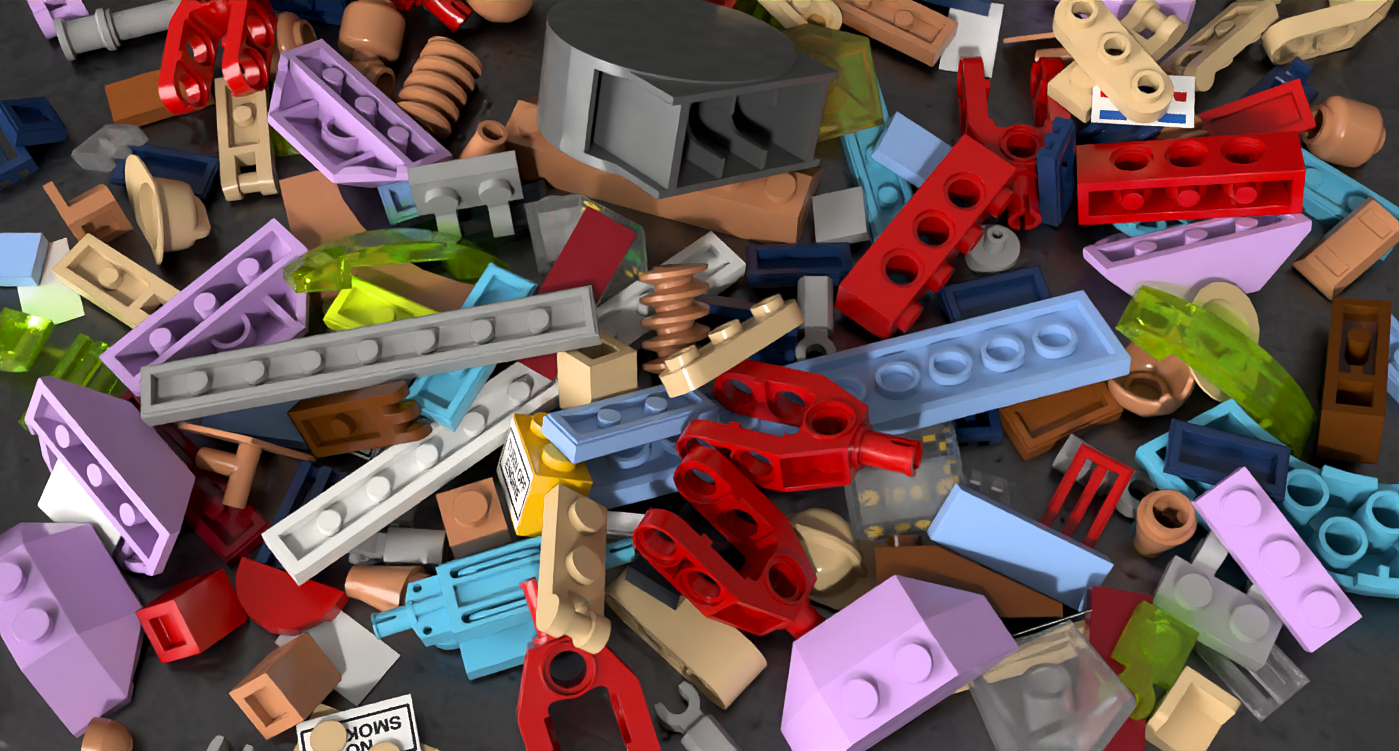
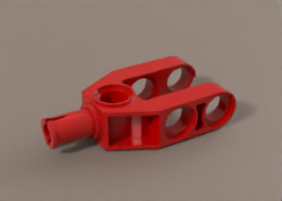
M181 0L169 22L158 79L160 99L172 114L183 116L202 110L207 106L219 39L221 37V46L224 48L222 71L228 86L232 89L230 94L235 97H244L263 91L267 87L278 23L270 1ZM248 25H249V27H250V29H251L252 36H251V34H250V32H249ZM187 41L193 49L195 60L188 52ZM240 64L242 65L245 71L247 80L245 79L242 73ZM179 80L186 89L188 101L181 94Z
M961 56L957 72L961 137L964 134L968 135L1017 168L1009 187L1015 192V195L1007 206L1008 225L1015 230H1020L1019 216L1023 215L1024 230L1035 228L1042 221L1038 201L1037 153L1040 147L1045 148L1044 139L1048 132H1052V123L1055 117L1071 119L1070 112L1047 95L1048 82L1064 70L1063 60L1061 57H1040L1038 62H1032L1030 93L1034 127L1025 124L998 127L994 124V119H989L987 101L991 86L990 80H985L982 57Z
M749 359L743 360L715 379V386L712 390L715 399L724 408L736 414L798 427L800 430L795 434L785 433L783 437L742 428L741 423L730 421L727 425L710 420L696 419L689 422L676 442V450L679 457L683 460L691 448L703 446L696 438L704 440L723 454L755 486L784 493L851 485L858 470H862L865 465L905 474L907 477L913 478L917 474L916 469L919 470L923 455V441L921 439H911L874 431L869 420V407L824 375ZM730 379L743 382L750 388L752 393L741 391L730 382ZM782 391H790L797 394L805 402V405L792 402L783 395ZM749 451H754L756 453L761 454L762 456L767 458L771 462V464L760 461L759 459L754 457ZM693 468V469H695V470H697V471H700V472H702V473H706V472L703 471V470H700V469H697V468Z
M706 446L691 448L674 472L673 481L681 495L744 555L745 565L740 572H737L711 547L713 541L705 533L700 536L682 518L665 509H653L651 507L633 531L632 540L635 548L706 618L760 637L776 629L781 630L785 628L796 640L826 621L827 619L809 603L811 599L809 593L817 581V577L788 518L719 451ZM692 468L708 473L715 481V484L703 481L694 473ZM733 509L747 512L754 518L757 524L744 521L737 516ZM653 528L664 532L666 535L672 538V540L675 543L663 539L655 532ZM697 571L710 576L718 585L707 581Z
M534 576L520 582L519 585L523 589L537 635L532 637V641L526 645L516 709L517 722L526 750L561 751L549 714V705L563 699L578 698L593 688L605 686L626 751H661L639 679L633 670L607 644H605L600 652L591 654L575 647L573 639L567 635L556 638L539 631L536 627L538 596L536 578ZM569 650L579 653L584 658V666L576 678L562 681L551 675L549 670L550 664L557 654Z

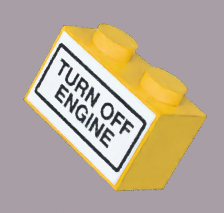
M545 412L534 415L513 413L496 469L516 535L542 536L544 496L557 484L560 483L588 498L593 483L585 461L573 464L542 433L544 415L549 414Z

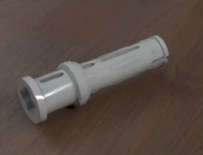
M165 0L114 13L109 8L100 7L96 8L95 14L67 21L63 17L54 18V26L65 57L68 61L77 60V54L100 48L115 51L118 50V47L122 46V40L168 30L170 19L181 0Z

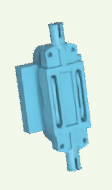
M542 536L526 538L439 564L438 567H435L437 575L408 583L406 605L371 614V621L377 639L379 640L382 637L413 628L426 647L435 645L445 650L460 648L466 674L470 680L524 664L526 645L532 641V637L537 635L523 589L520 588L519 583L534 576L537 584L539 582ZM630 537L606 544L605 570L635 560L636 555Z

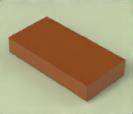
M160 69L104 86L113 122L119 132L175 116L164 106L158 92ZM179 80L181 94L188 101L186 89ZM212 88L207 106L216 103Z
M1105 381L999 408L1001 425L1024 461L1066 443L1072 433L1080 437L1119 419L1123 412L1121 405L1109 392Z

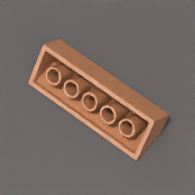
M539 94L518 100L505 127L508 131L505 152L515 150L520 179L531 182L543 178L548 187L764 245L799 243L812 206V196L816 195L824 172V166L819 165L673 197L656 199L623 176L584 164L550 144L543 137L536 123Z

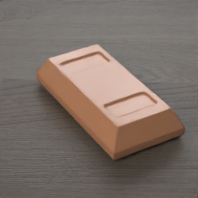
M1369 196L1291 265L1331 301L1333 297L1341 293L1399 243V220L1372 196Z

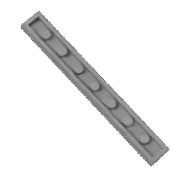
M592 285L143 366L141 367V419L150 427L601 345L595 295Z

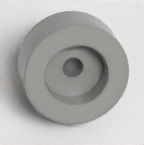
M982 225L981 227L985 229L982 238L968 256L965 255L968 267L981 277L1012 271L1020 253V242L1017 236L1009 228L1002 225Z

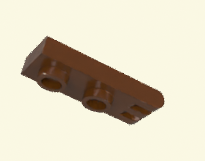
M403 380L299 400L287 412L288 417L316 458L420 441L433 431L426 418L413 420L422 412L416 400L399 402L410 394V390Z

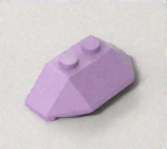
M323 39L280 53L278 71L268 113V123L332 183L375 188L409 181L407 172L409 167L451 161L452 154Z
M1303 214L1208 218L1204 221L1137 237H1132L1122 232L1103 238L1094 245L1084 247L1083 258L1106 279L1156 314L1176 315L1192 304L1200 289L1212 282H1228L1239 287L1245 294L1259 291L1311 231L1312 220ZM1174 220L1172 223L1166 225V227L1175 226L1182 223L1179 220Z
M273 218L102 353L99 358L135 396L141 397V367L302 338L309 332L311 259L309 250Z
M52 376L39 377L24 421L32 435L38 434L42 456L51 474L59 459L121 534L112 557L123 570L146 573V575L150 576L162 573L180 532L196 477L156 432L153 426L149 427L141 419V413L131 402Z
M19 523L0 535V635L24 675L72 735L78 738L86 732L88 724L93 717L108 718L131 702L134 689L132 680L139 661L145 631L135 611L142 608L143 605L90 523Z
M893 575L793 642L780 730L792 751H866L1018 651L1020 647L984 595L900 575Z

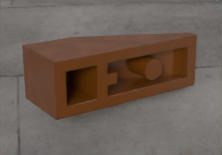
M1333 297L1316 458L1377 465L1386 416L1392 301Z
M921 535L888 536L886 547H875L876 587L893 575H900L984 595L1000 619H1051L1063 617L1062 603L936 545L923 546Z

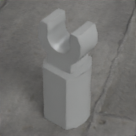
M804 276L797 282V304L805 321L799 325L798 335L803 337V339L796 347L795 363L806 360V355L812 351L820 352L823 356L836 352L833 342L828 338L834 333V282L828 276Z
M1072 433L1058 453L1052 468L1065 475L1082 443L1111 458L1113 457ZM1087 459L1075 481L1086 487L1097 464ZM1108 470L1096 494L1099 496L1106 494L1108 496L1118 475ZM1134 471L1116 505L1117 510L1127 517L1137 518V510L1140 503L1139 500L1134 499L1130 495L1129 490L1137 489L1143 494L1148 495L1156 488V485L1144 471Z
M389 527L387 533L376 532L348 552L350 553L349 562L365 565L385 563L386 566H422L426 572L437 573L435 567L448 562L450 544L446 530Z
M683 681L678 685L680 695L688 703V708L685 712L672 714L660 701L654 705L659 723L671 732H681L683 735L681 743L688 751H743L712 714L705 716L701 712L698 692L689 683Z

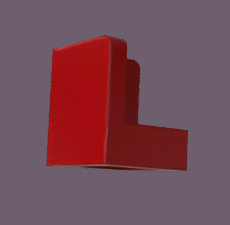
M223 568L187 579L135 611L162 664L202 653L247 621V614L237 599V594Z

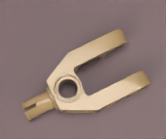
M1236 0V2L1271 1V0ZM1274 0L1275 5L1280 4L1282 0ZM1328 0L1330 3L1328 8L1289 17L1272 25L1261 37L1263 40L1262 47L1274 65L1290 64L1297 56L1305 60L1351 48L1386 17L1394 0Z

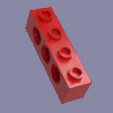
M1298 131L1076 145L1079 225L1302 214L1306 169Z
M964 134L839 284L834 307L882 341L890 339L897 329L906 333L924 308L919 302L929 290L937 294L951 277L955 267L950 265V263L958 253L962 252L968 256L976 247L985 232L981 225L987 217L992 215L997 219L1007 208L1015 195V192L1009 187L1017 168ZM951 200H963L966 203H968L970 207L962 208L956 206L951 202ZM919 237H934L940 242L941 245H928L924 243ZM900 273L906 276L911 283L897 284L891 281L887 275Z

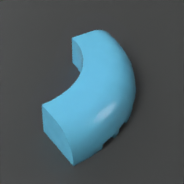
M1233 398L1187 421L1209 428L1284 445L1251 419ZM1169 432L1138 447L1134 460L1159 490L1180 492L1192 502L1214 486L1163 473ZM1290 455L1285 500L1283 502L1272 500L1342 591L1365 596L1399 598V484L1378 483V478L1345 472L1327 465L1318 469ZM1194 508L1197 523L1209 532L1211 528Z

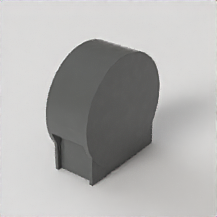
M562 0L552 6L547 15L536 123L543 137L566 155L594 168L623 176L656 199H663L819 166L820 158L814 155L829 82L838 78L839 71L796 50L794 44L787 36L766 22L718 4L702 0Z

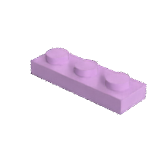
M1245 466L1239 467L1191 502L1305 651L1314 652L1363 617Z

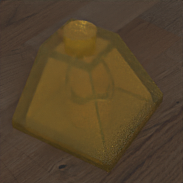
M811 23L801 24L780 31L791 40L796 50L839 71L838 78L829 82L817 142L885 124L871 44L868 37Z

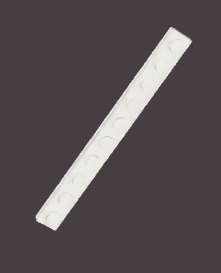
M712 231L661 264H708L709 267L706 270L693 275V278L709 283V291L704 294L717 296L744 277L746 263ZM637 280L597 307L600 332L607 333L636 351L641 348V342L656 337V330L640 326V320L656 314L655 308L639 304L640 297L655 292L654 286ZM517 361L484 384L455 432L430 420L429 423L433 428L430 435L420 441L391 446L262 533L265 544L298 586L302 585L503 445L513 413L534 415L540 412L549 413L559 406L558 376L555 381H551Z

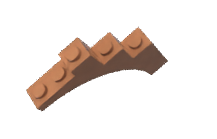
M319 170L279 180L291 234L311 254L309 297L315 309L321 308L323 302L330 300L334 302L351 274L437 312L461 309L475 287L474 284L461 283L423 270L389 251L360 224L343 200L337 184L332 183ZM496 365V367L494 368V370L492 371V373L498 372V367H497V365Z

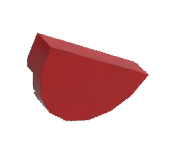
M241 557L235 576L237 599L254 623L272 634L301 635L303 630L314 628L326 619L329 622L335 619L349 601V597L344 591L312 580H307L298 586L288 572L245 557Z

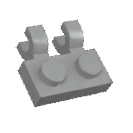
M515 150L407 168L409 186L418 215L435 214L442 246L463 243L458 220V209L482 205L488 206L494 238L515 234L509 201L524 199Z
M1210 529L1206 538H1201L1197 543L1190 562L1175 555L1168 563L1153 593L1152 615L1256 673L1265 665L1283 622L1275 611L1270 608L1268 602L1249 578L1244 592H1241L1214 577L1227 556L1228 550Z

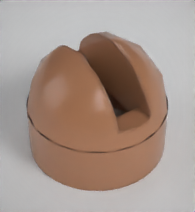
M93 717L86 729L81 751H132V736L126 726L119 721Z

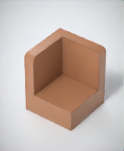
M52 181L43 185L44 190L78 242L87 233H90L107 244L134 229L118 202L104 184H99L68 202L64 200Z
M305 632L269 653L229 694L264 738L268 740L303 722L338 685L342 676L310 634Z

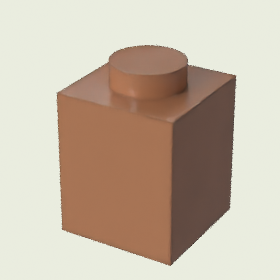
M492 477L436 494L449 544L455 559L513 543Z

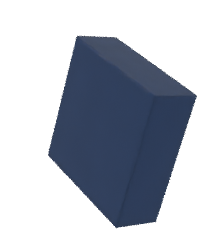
M46 96L0 101V124L15 147L65 141L67 127Z

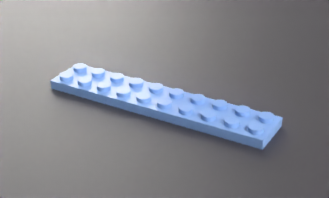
M1084 290L782 367L824 375L869 407V420L874 431L897 435L1128 375L1131 357ZM730 379V382L741 391L752 393L750 388L743 382ZM715 383L697 388L719 407L716 420L718 423L728 425L730 421L741 423L742 428L783 437L785 433L795 434L800 430L798 427L744 416L727 410L714 397L712 390ZM782 391L783 395L792 402L805 405V402L797 394L790 391ZM681 434L586 460L585 464L593 481L588 498L607 507L608 510L678 492L673 476L682 461L676 450V442ZM696 438L703 446L715 449L706 441ZM749 451L754 457H756L760 461L771 464V462L761 454L756 453L754 451ZM693 469L694 473L703 481L708 483L715 482L709 474Z

